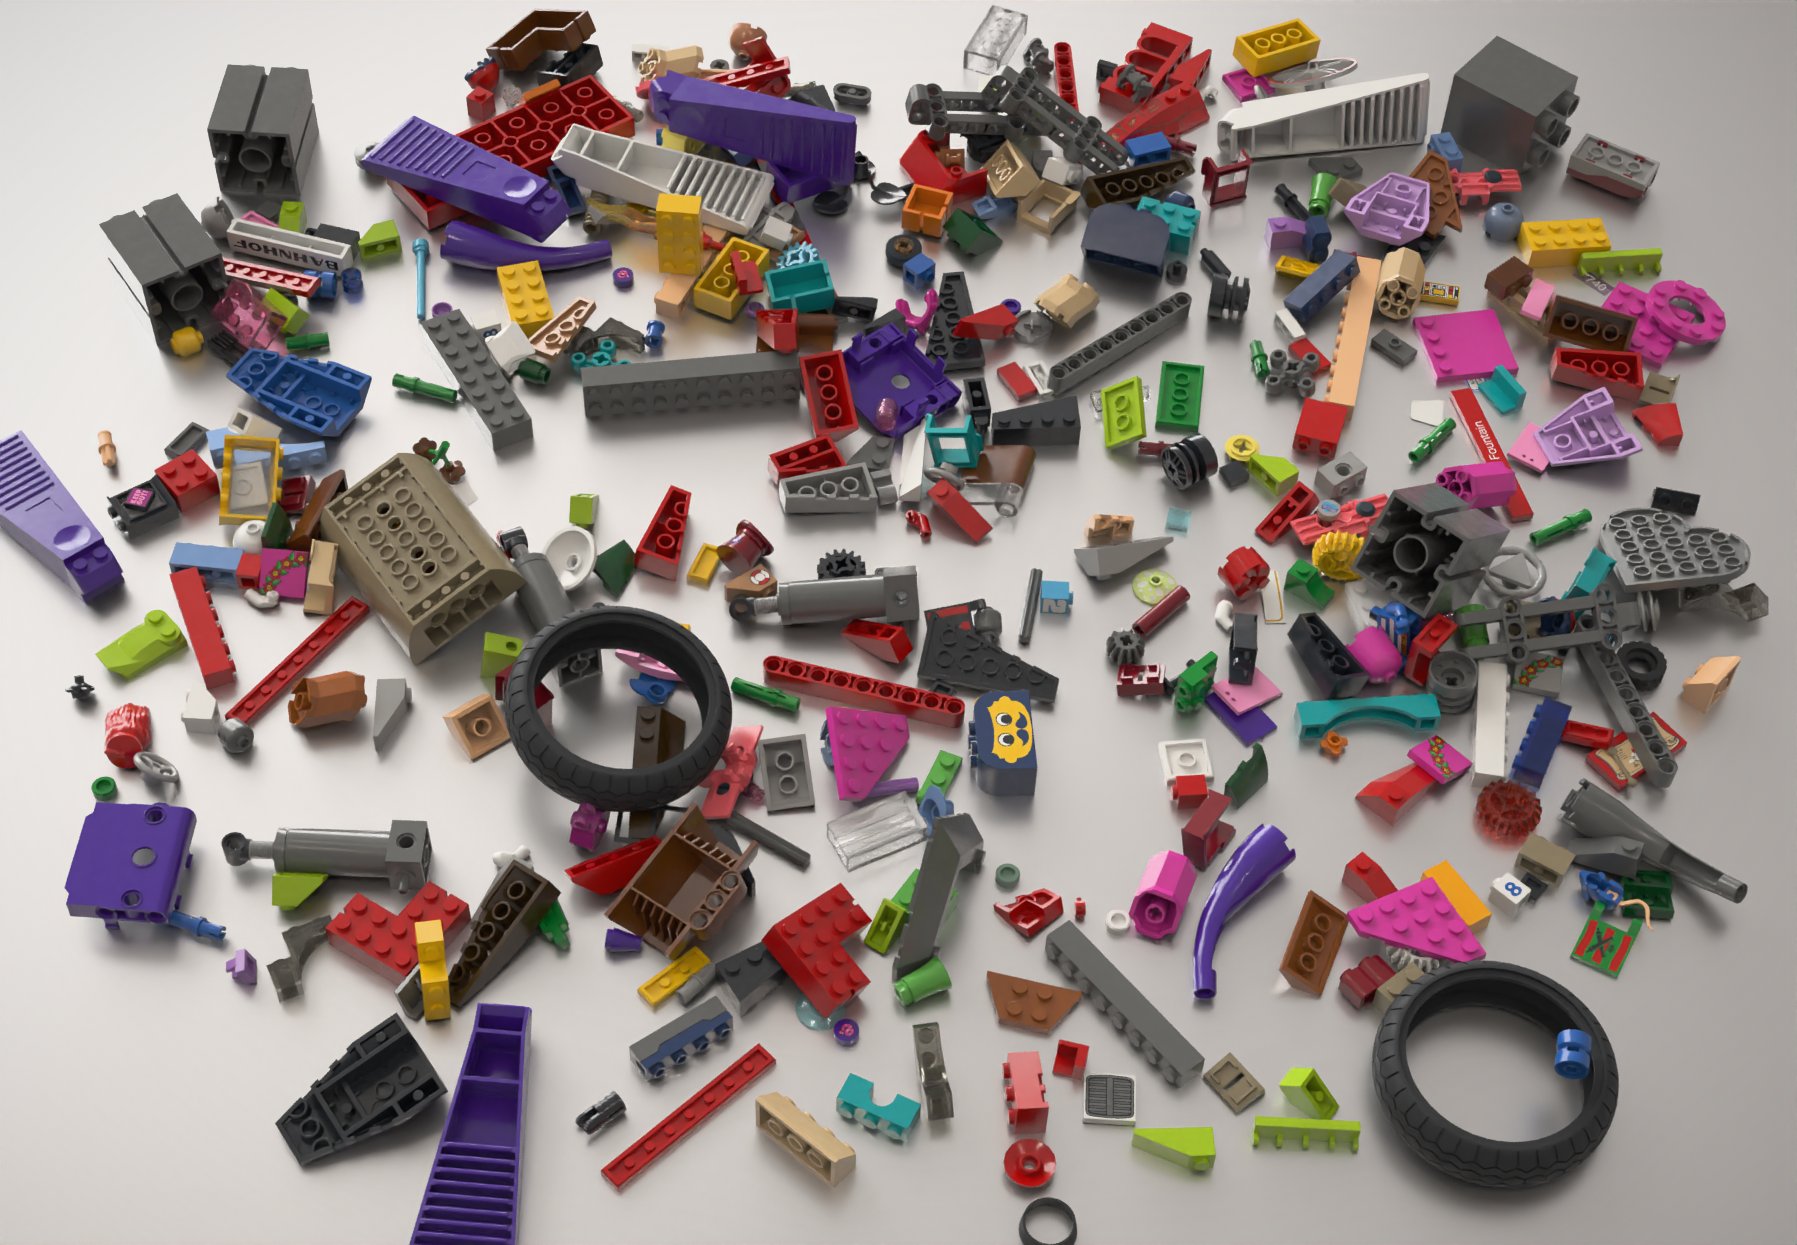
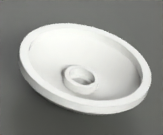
M577 526L566 527L556 532L542 550V554L547 556L565 592L572 591L581 586L591 575L597 560V545L594 537L587 530Z

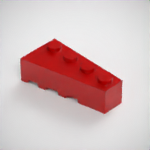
M1556 347L1550 362L1551 380L1593 391L1605 387L1609 395L1638 402L1644 389L1641 353Z

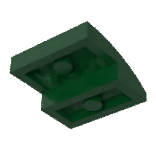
M273 502L261 534L262 548L287 550L285 547L288 536L292 535L293 528L282 507L278 503Z
M1638 870L1635 879L1619 875L1620 886L1624 889L1621 901L1641 900L1648 905L1650 917L1673 919L1675 912L1671 898L1673 886L1668 872ZM1632 904L1622 907L1623 915L1646 917V911L1642 905Z

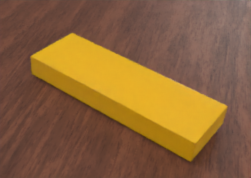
M695 946L637 988V993L654 1010L688 982L690 975L697 974L712 961Z

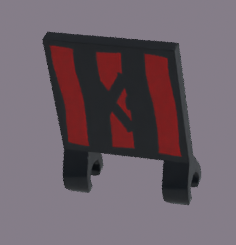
M982 598L966 603L925 610L926 626L928 628L930 614L933 611L943 619L956 623L958 627L975 633L971 612L986 609L985 599ZM992 635L980 636L993 643Z

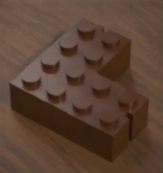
M534 8L485 48L489 58L494 57L496 59V63L501 70H516L519 72L525 70L530 62L538 59L539 55L546 50H554L555 52L576 51L579 48L578 46L589 40L591 35L597 30L588 10Z

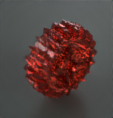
M1502 779L1497 784L1492 781L1489 786H1485L1478 795L1475 807L1476 812H1478L1477 819L1482 820V827H1488L1489 833L1496 832L1497 838L1505 835L1507 840L1511 836L1518 840L1521 835L1526 837L1529 835V832L1533 833L1541 820L1540 816L1542 814L1540 799L1536 798V792H1529V785L1522 787L1520 781L1514 784L1511 779L1507 783Z

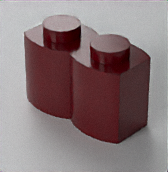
M1378 954L1372 957L1367 956L1361 960L1358 967L1352 970L1349 968L1341 974L1338 989L1358 1009H1361L1374 1000L1377 988L1397 973Z

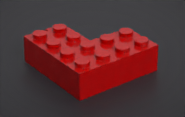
M428 881L398 916L357 893L343 908L344 914L339 912L325 929L331 946L399 986L419 962L415 923L441 920L444 950H446L470 923L471 915L468 903L453 894L448 896L446 890Z
M842 883L837 884L774 924L761 940L824 1019L857 998L871 983L843 946L860 936L872 920L859 904H853L855 899Z

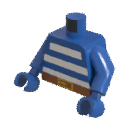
M1394 601L1388 603L1383 609L1375 606L1370 611L1369 618L1377 622V629L1379 626L1384 628L1400 652L1402 666L1397 674H1402L1405 670L1412 641L1421 632V616L1404 604Z

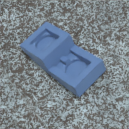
M987 195L971 203L972 208L980 219L996 218L1018 210L1012 197H996L991 199Z

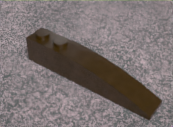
M1187 156L1088 176L1080 193L1088 208L1093 209L1104 204L1119 206L1120 204H1136L1141 201L1142 196L1149 198L1193 175L1195 169Z
M637 706L632 769L663 763L684 751L686 721L662 707ZM653 809L630 812L628 838L641 840L649 838ZM658 809L654 835H656L661 822L663 810Z
M515 859L511 862L483 900L481 905L482 912L478 920H474L471 926L473 931L468 942H464L460 950L462 955L458 963L454 964L448 976L451 1002L461 1007L490 981L524 944L561 894L549 880Z

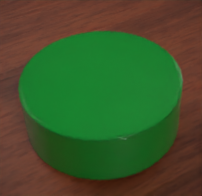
M107 776L96 779L91 786L93 796L99 801H108L114 798L118 791L115 780Z

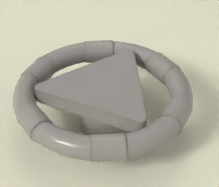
M1514 546L1501 547L1495 558L1501 555L1515 556L1491 568L1490 571V566L1481 568L1486 571L1483 577L1485 584L1492 591L1504 597L1514 596L1518 599L1531 597L1543 589L1547 580L1546 569L1542 561L1535 554ZM1525 559L1538 572V578L1532 587ZM1491 576L1501 579L1504 587L1500 586ZM1518 586H1520V587H1522V588H1525L1526 590H1510V589H1516Z

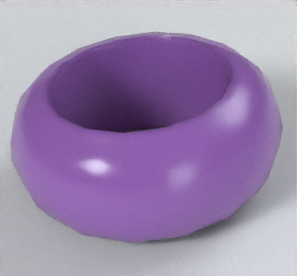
M756 301L748 303L745 308L746 314L751 318H756V311H751L750 309L758 308L759 310H765L764 306Z

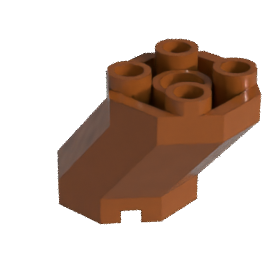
M343 671L314 678L301 677L292 688L291 694H295L294 701L289 700L288 703L289 722L296 726L307 728L340 720L353 721L360 712V709L364 708L367 703V695L364 688L365 676L351 671Z

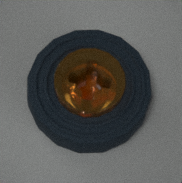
M896 235L886 243V257L888 261L897 266L903 267L904 263L922 253L920 241L910 235Z

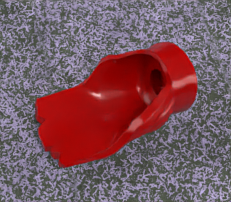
M128 703L107 713L105 718L104 753L116 767L124 769L135 767L134 755L138 752H144L151 740L150 709L147 706Z

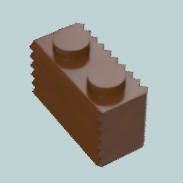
M1513 256L1510 260L1508 259L1505 263H1502V265L1496 269L1494 268L1493 271L1487 274L1484 287L1491 294L1493 293L1494 296L1500 298V300H1504L1508 296L1513 297L1520 288H1526L1533 280L1532 274L1534 269L1516 256Z

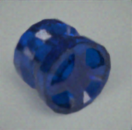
M351 267L341 272L342 286L346 293L357 294L363 290L362 274L359 269Z

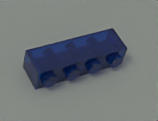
M1545 697L1542 705L1537 704L1533 714L1536 721H1530L1526 731L1529 737L1528 739L1523 737L1518 750L1522 754L1521 756L1516 755L1511 768L1515 769L1512 779L1540 789L1571 713L1572 706Z

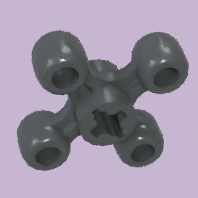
M1274 350L1270 355V364L1275 369H1281L1282 372L1280 375L1273 374L1266 378V391L1270 394H1278L1285 384L1288 387L1298 386L1299 393L1303 397L1314 395V380L1308 377L1305 378L1303 375L1306 371L1315 372L1320 366L1318 354L1309 352L1304 355L1303 361L1300 362L1295 359L1287 360V355L1283 350Z

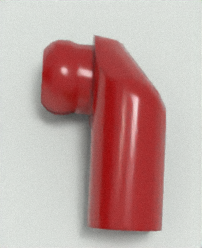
M909 510L906 513L905 518L907 522L919 528L922 538H929L932 535L926 515L914 510Z

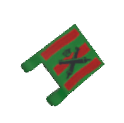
M1596 901L1570 957L1617 978L1643 921L1634 918L1628 932L1620 930L1599 920L1605 904Z

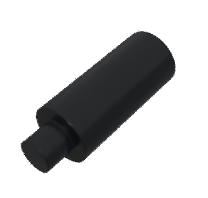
M1203 248L1200 251L1202 255L1201 260L1213 275L1214 273L1228 275L1229 279L1231 271L1213 250Z

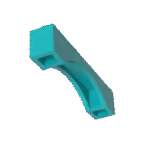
M1423 693L1407 696L1396 695L1361 699L1304 701L1296 704L1294 721L1299 739L1322 738L1327 732L1340 725L1359 720L1392 722L1414 732L1432 731L1438 729L1441 719L1436 695Z

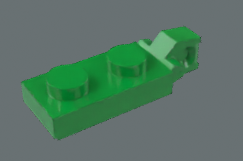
M557 898L539 924L543 934L550 941L555 940L556 945H559L561 950L571 945L565 933L570 929Z

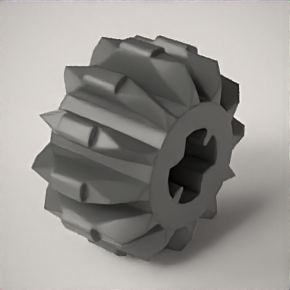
M1123 628L1120 632L1113 631L1106 642L1107 656H1110L1111 662L1117 661L1119 666L1122 664L1131 665V663L1138 664L1144 656V639H1141L1140 633L1133 634L1132 629L1129 632Z

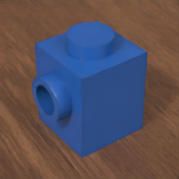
M923 253L918 254L903 264V280L918 290L935 278L936 263Z

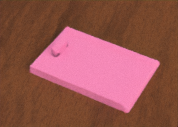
M1528 422L1507 453V456L1542 474L1549 461L1533 436V433L1540 429V427Z
M1256 666L1254 668L1252 686L1228 683V678L1211 686V689L1237 715H1241L1283 695Z

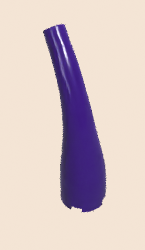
M454 220L449 223L444 235H447L445 245L441 244L440 247L441 259L466 267L497 271V267L537 260L541 271L560 270L583 266L612 257V248L607 239L573 247L535 246L508 239L487 230Z
M1262 823L1239 845L1223 867L1206 900L1199 919L1193 951L1194 996L1197 998L1210 999L1217 994V973L1212 969V960L1216 944L1224 926L1235 913L1296 858L1295 849L1289 850L1285 844L1288 838L1271 824L1264 827Z

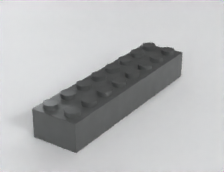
M460 309L421 322L420 327L424 344L453 389L458 391V397L492 450L497 451L533 437L532 418Z

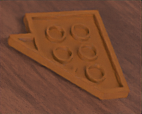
M1430 150L1408 177L1430 183L1429 224L1423 234L1435 239L1446 225L1461 233L1462 223L1448 161L1446 158Z

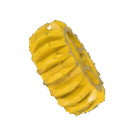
M1339 530L1336 534L1330 531L1328 535L1322 534L1321 538L1317 539L1312 551L1313 565L1316 566L1318 571H1321L1322 576H1329L1330 580L1334 578L1338 582L1344 580L1347 583L1349 580L1357 581L1358 578L1363 579V577L1352 571L1350 567L1364 544V538H1357L1356 534L1350 535L1348 532L1341 533Z

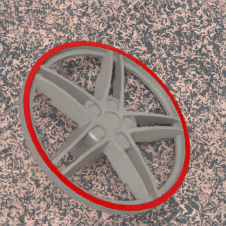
M1335 58L1310 62L1275 73L1269 77L1268 83L1273 88L1305 86L1306 92L1326 89L1325 81L1353 72L1357 69L1358 64L1357 60L1352 58Z

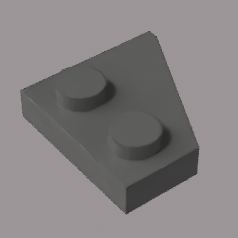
M1311 157L1308 160V165L1316 174L1328 173L1337 179L1341 177L1350 180L1361 176L1363 173V168L1352 157Z
M873 436L847 461L846 465L865 462L869 474L870 472L890 468L895 438Z

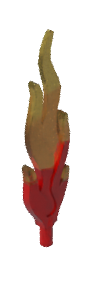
M590 197L587 198V202L594 208L607 212V219L615 220L641 233L654 234V239L657 240L656 211L648 210L647 216L628 206L602 204ZM703 231V249L711 248L721 252L726 245L713 241L712 237Z

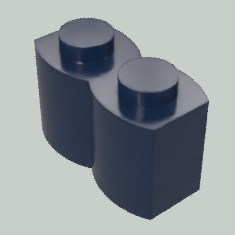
M1323 215L1311 216L1305 223L1306 233L1302 238V245L1309 262H1324L1329 254L1328 245L1331 242L1332 235Z

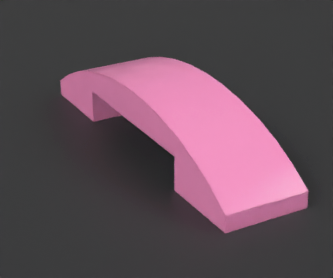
M1536 278L1520 314L1540 321L1555 286Z
M616 650L615 656L642 673L667 680L683 681L669 667L649 656L628 650Z

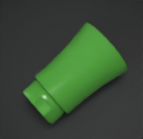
M1319 173L1313 176L1308 210L1312 216L1323 215L1325 218L1328 215L1333 201V197L1328 192L1338 180L1335 176L1328 173Z
M1468 604L1457 609L1454 615L1486 610V608L1480 604ZM1487 624L1459 628L1465 648L1489 645Z
M935 956L919 969L901 978V981L894 983L893 986L897 998L903 1006H906L935 993L951 989L952 983L944 965Z

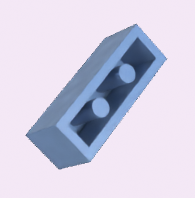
M176 542L169 566L171 573L197 567L199 575L204 574L206 581L238 584L235 573L244 550Z

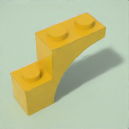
M441 920L415 923L425 1021L451 1018L449 981Z

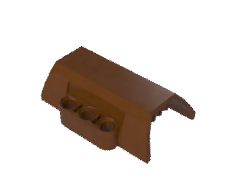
M693 802L604 915L635 935L642 936V939L664 952L666 957L675 961L695 935L700 940L711 939L745 897L747 887L742 875L757 856L759 843L753 840L740 856L717 839L705 821L698 805Z

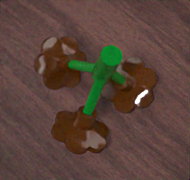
M426 437L420 438L419 442L413 445L412 450L414 454L428 459L434 465L439 459H443L444 465L439 469V472L448 483L458 482L460 477L466 473L461 461H449L446 457L450 447L448 441H442L438 450H436L437 443L433 440L429 441Z

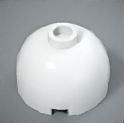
M250 520L240 525L234 533L233 547L243 549L245 554L262 555L261 534L266 522Z

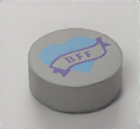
M1326 499L1318 504L1317 515L1320 519L1334 521L1339 517L1340 506L1337 502Z

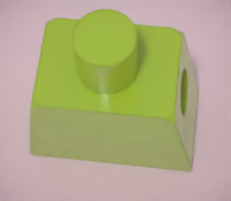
M485 632L480 677L495 678L496 674L514 663L522 651L523 641L519 638Z

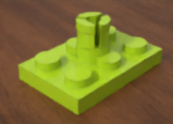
M1135 376L1102 389L1101 399L1105 447L1113 450L1147 437L1142 379Z

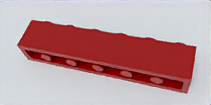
M197 567L169 574L206 689L210 690L234 683L233 673L237 672L233 658L228 659L227 655H231L227 641L222 642L221 638H225L222 626L215 623L219 621L215 607L210 608V605L213 604L210 591H204V588H207L204 574L199 575Z

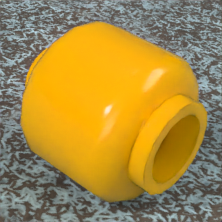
M188 326L174 331L170 343L176 355L188 357L201 351V343H204V339L200 331H195L193 327Z

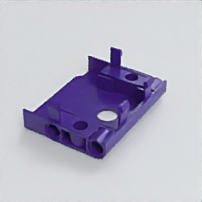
M890 322L889 325H885L863 339L862 332L851 339L853 341L852 346L842 352L854 407L880 433L888 434L891 438H895V442L919 426L926 414L930 413L936 418L955 406L961 397L962 391L943 373L947 363L938 356L936 364H934L915 346L916 339L919 336L912 328L909 329L906 337ZM901 375L909 380L910 385L907 388H897L893 385L891 379L894 376Z
M96 802L94 811L85 817L64 886L65 890L69 893L66 906L70 916L101 918L105 922V928L119 930L118 921L169 924L173 908L175 907V910H178L182 900L178 890L185 865L186 868H190L193 854H190L189 849L197 823L194 811L186 807ZM141 849H150L154 852L153 860L146 865H137L133 862L134 854Z

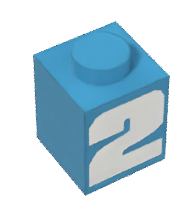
M1042 580L1040 612L1067 614L1068 605H1073V591H1069V582Z

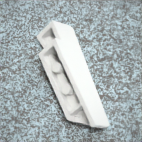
M925 418L919 426L904 435L900 492L898 495V500L920 502L926 440V433H924L926 426Z

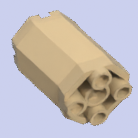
M696 45L666 51L650 48L646 58L638 66L640 82L664 77L667 70L697 78L701 71V68H698L699 62L703 63L704 60L702 48Z
M1402 247L1395 252L1387 253L1380 268L1381 273L1375 293L1381 313L1397 320L1406 318L1415 312L1421 299L1420 294L1426 273L1420 254Z
M1068 273L1056 285L1038 296L1034 304L1042 312L1046 309L1045 312L1051 319L1071 329L1076 321L1097 307L1100 302V296L1094 292L1095 289L1086 283L1080 284L1075 276Z

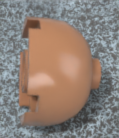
M736 23L732 25V29L730 28L728 44L733 53L739 58L746 60L751 57L742 44L762 36L767 41V34L758 26L757 29L751 28L749 23Z

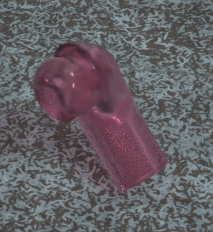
M752 773L748 786L741 793L750 800L761 801L765 796V792L753 783L754 774Z

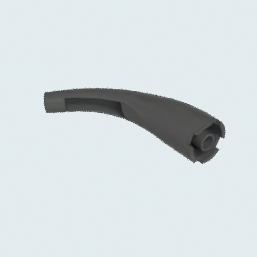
M1581 779L1579 781V784L1582 785L1578 791L1572 789L1565 798L1560 808L1564 811V814H1559L1558 819L1587 837L1622 836L1643 842L1642 861L1736 904L1742 902L1748 891L1747 884L1723 873L1671 842L1621 801L1587 779Z

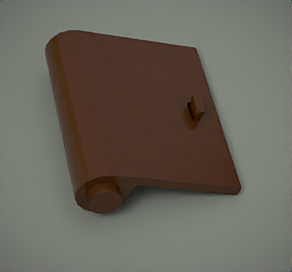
M798 313L799 338L796 348L798 359L802 356L833 351L834 331H838V319H834V314ZM757 336L756 353L779 351L774 350Z

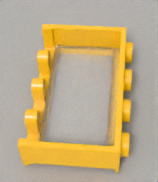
M225 435L219 525H242L250 520L266 522L272 503L281 501V487H277V480L282 481L283 467H278V460H283L284 447H279L280 439Z

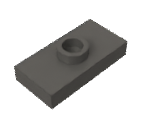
M1383 329L1371 339V345L1402 366L1417 355L1418 350L1386 329Z

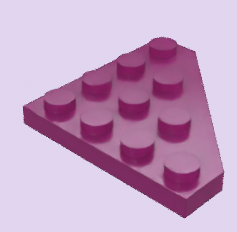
M830 706L825 711L839 800L860 802L865 799L910 738L906 715Z
M1433 877L1347 912L1346 918L1359 937L1366 939L1372 937L1385 941L1384 944L1404 950L1406 947L1416 950L1422 956L1436 960L1442 958L1459 963L1483 960L1487 954Z

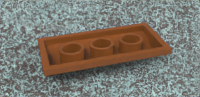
M1312 890L1307 894L1279 971L1292 988L1319 997L1324 990L1349 921L1346 918L1347 914Z

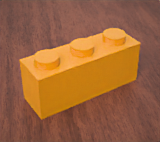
M1447 860L1422 873L1420 881L1433 877L1473 935L1488 927L1492 913Z

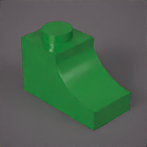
M1300 558L1287 572L1284 590L1322 611L1334 598L1335 591L1322 581L1318 574V569Z

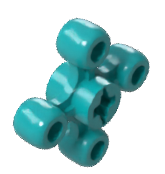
M612 340L602 341L599 346V352L595 353L592 359H588L581 352L574 353L570 358L571 368L577 373L581 372V368L631 364V362L621 360L618 363H613L611 361L616 356V345Z

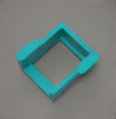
M930 413L926 414L924 433L927 434L934 467H940L942 462H946L956 468H977L980 452L984 451L982 436L975 432L972 416L967 415L964 428H937L934 416ZM939 438H964L966 449H942Z
M1593 547L1584 563L1585 568L1582 572H1578L1568 592H1564L1561 600L1589 596L1596 586L1603 583L1617 564V561L1600 552L1596 547ZM1585 611L1574 612L1577 621Z

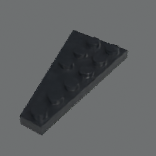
M964 271L943 273L938 296V308L933 317L925 355L934 364H936L937 357L940 356L947 363L944 370L985 366V356L980 339L955 337L952 334L961 318L974 314Z
M931 611L917 678L932 681L937 679L948 684L991 692L1029 690L1030 699L1055 703L1059 678L1022 661L1020 657L1003 651L1001 647L971 631L968 632L958 627L956 623L950 620L947 621L940 617L939 614Z

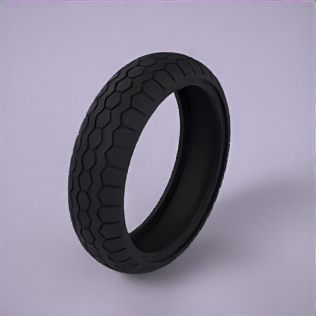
M600 606L579 610L553 621L539 631L525 645L517 657L508 678L505 691V718L511 741L519 757L530 772L549 789L580 805L581 803H588L598 810L636 812L671 803L688 794L705 780L717 765L726 748L732 725V700L725 674L717 659L708 647L691 631L663 615L648 610L627 606ZM598 649L633 651L663 663L686 683L697 701L701 714L702 730L689 747L663 763L634 769L606 767L573 754L552 736L538 713L534 693L542 679L555 666L572 656Z
M1485 960L1465 961L1440 967L1421 976L1408 985L1393 1000L1379 1024L1374 1040L1372 1053L1374 1086L1381 1108L1393 1129L1426 1162L1453 1177L1470 1183L1497 1188H1520L1542 1184L1561 1177L1579 1166L1595 1151L1607 1134L1615 1115L1619 1093V1075L1615 1055L1603 1027L1589 1008L1567 988L1539 972L1519 965ZM1464 1006H1488L1514 1012L1538 1024L1556 1040L1558 1034L1564 1030L1576 1029L1583 1031L1592 1038V1050L1590 1055V1072L1588 1076L1580 1079L1583 1098L1582 1112L1567 1127L1557 1133L1537 1140L1506 1142L1472 1134L1440 1115L1423 1097L1412 1078L1408 1066L1406 1040L1420 1024L1430 1017L1445 1010Z

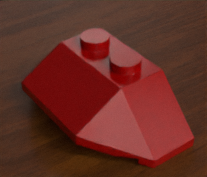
M654 835L648 839L628 844L581 862L572 868L565 869L564 872L572 883L600 895H611L616 893L618 889L628 885L662 841Z

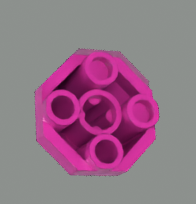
M1502 461L1444 468L1442 473L1437 475L1435 482L1469 503L1470 505L1467 510L1507 505L1511 495H1514L1517 491L1515 472L1505 467Z
M1168 850L1150 858L1129 911V916L1131 920L1133 918L1138 933L1159 939L1165 934L1176 932L1197 878L1194 870L1195 866L1187 856Z

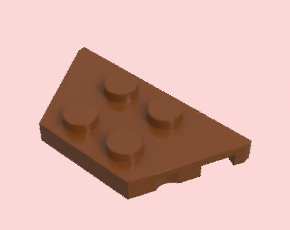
M987 971L986 980L990 986L991 998L996 1008L999 1024L1049 1035L1056 1027V1024L1062 1021L1069 1014V1010L1082 999L1083 992Z

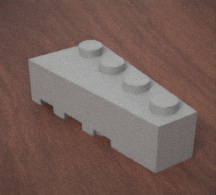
M865 462L780 479L779 497L784 512L876 513L878 497Z

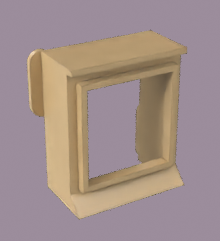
M1043 178L1033 192H1029L1027 196L1017 197V220L1051 236L1054 228L1073 209H1076L1077 200L1081 193ZM1042 198L1060 206L1049 217V222L1028 213Z
M315 539L312 541L309 559L311 567L307 585L310 587L309 591H306L303 613L332 615L333 585L338 554L337 543L315 541Z

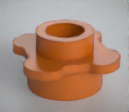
M1335 731L1327 732V737L1320 741V746L1329 755L1341 754L1343 747L1348 745L1347 738L1341 737Z

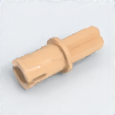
M103 430L98 433V453L101 455L102 464L107 466V468H111L112 465L116 464V447L112 442V433L108 430Z

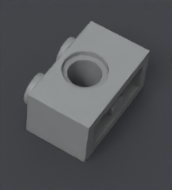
M1349 451L1318 468L1314 484L1332 500L1338 496H1343L1354 487L1361 486L1366 479L1367 466Z

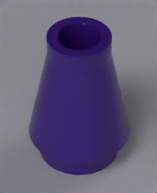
M615 927L614 929H607L604 949H610V952L640 951L642 936H637Z

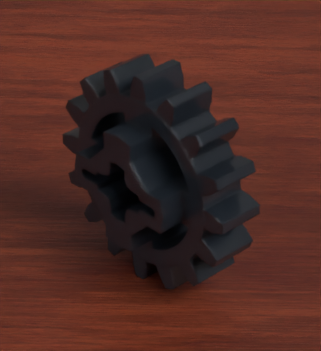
M834 549L832 555L827 552L825 553V558L819 559V564H817L818 579L866 575L865 561H861L860 555L854 557V551L847 554L845 549L841 553Z

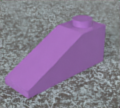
M1287 216L1267 219L1264 238L1269 251L1303 247L1302 238L1306 233V222Z

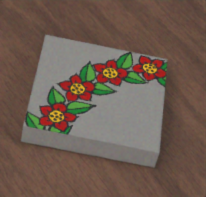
M1518 649L1516 659H1521L1522 652ZM1538 652L1529 653L1528 658L1523 663L1514 667L1512 689L1558 698L1564 658Z

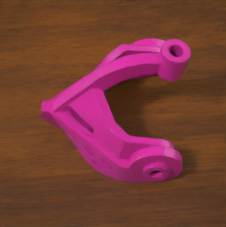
M934 289L927 291V295L924 296L927 310L922 317L911 313L906 300L900 298L896 300L895 305L896 309L905 316V324L913 327L920 335L926 334L928 324L938 308L939 298Z

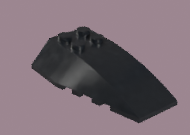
M397 1012L352 1042L339 1061L336 1059L329 1066L330 1070L320 1080L317 1079L310 1086L311 1090L303 1098L300 1097L275 1123L300 1165L404 1123L448 1092L441 1077Z

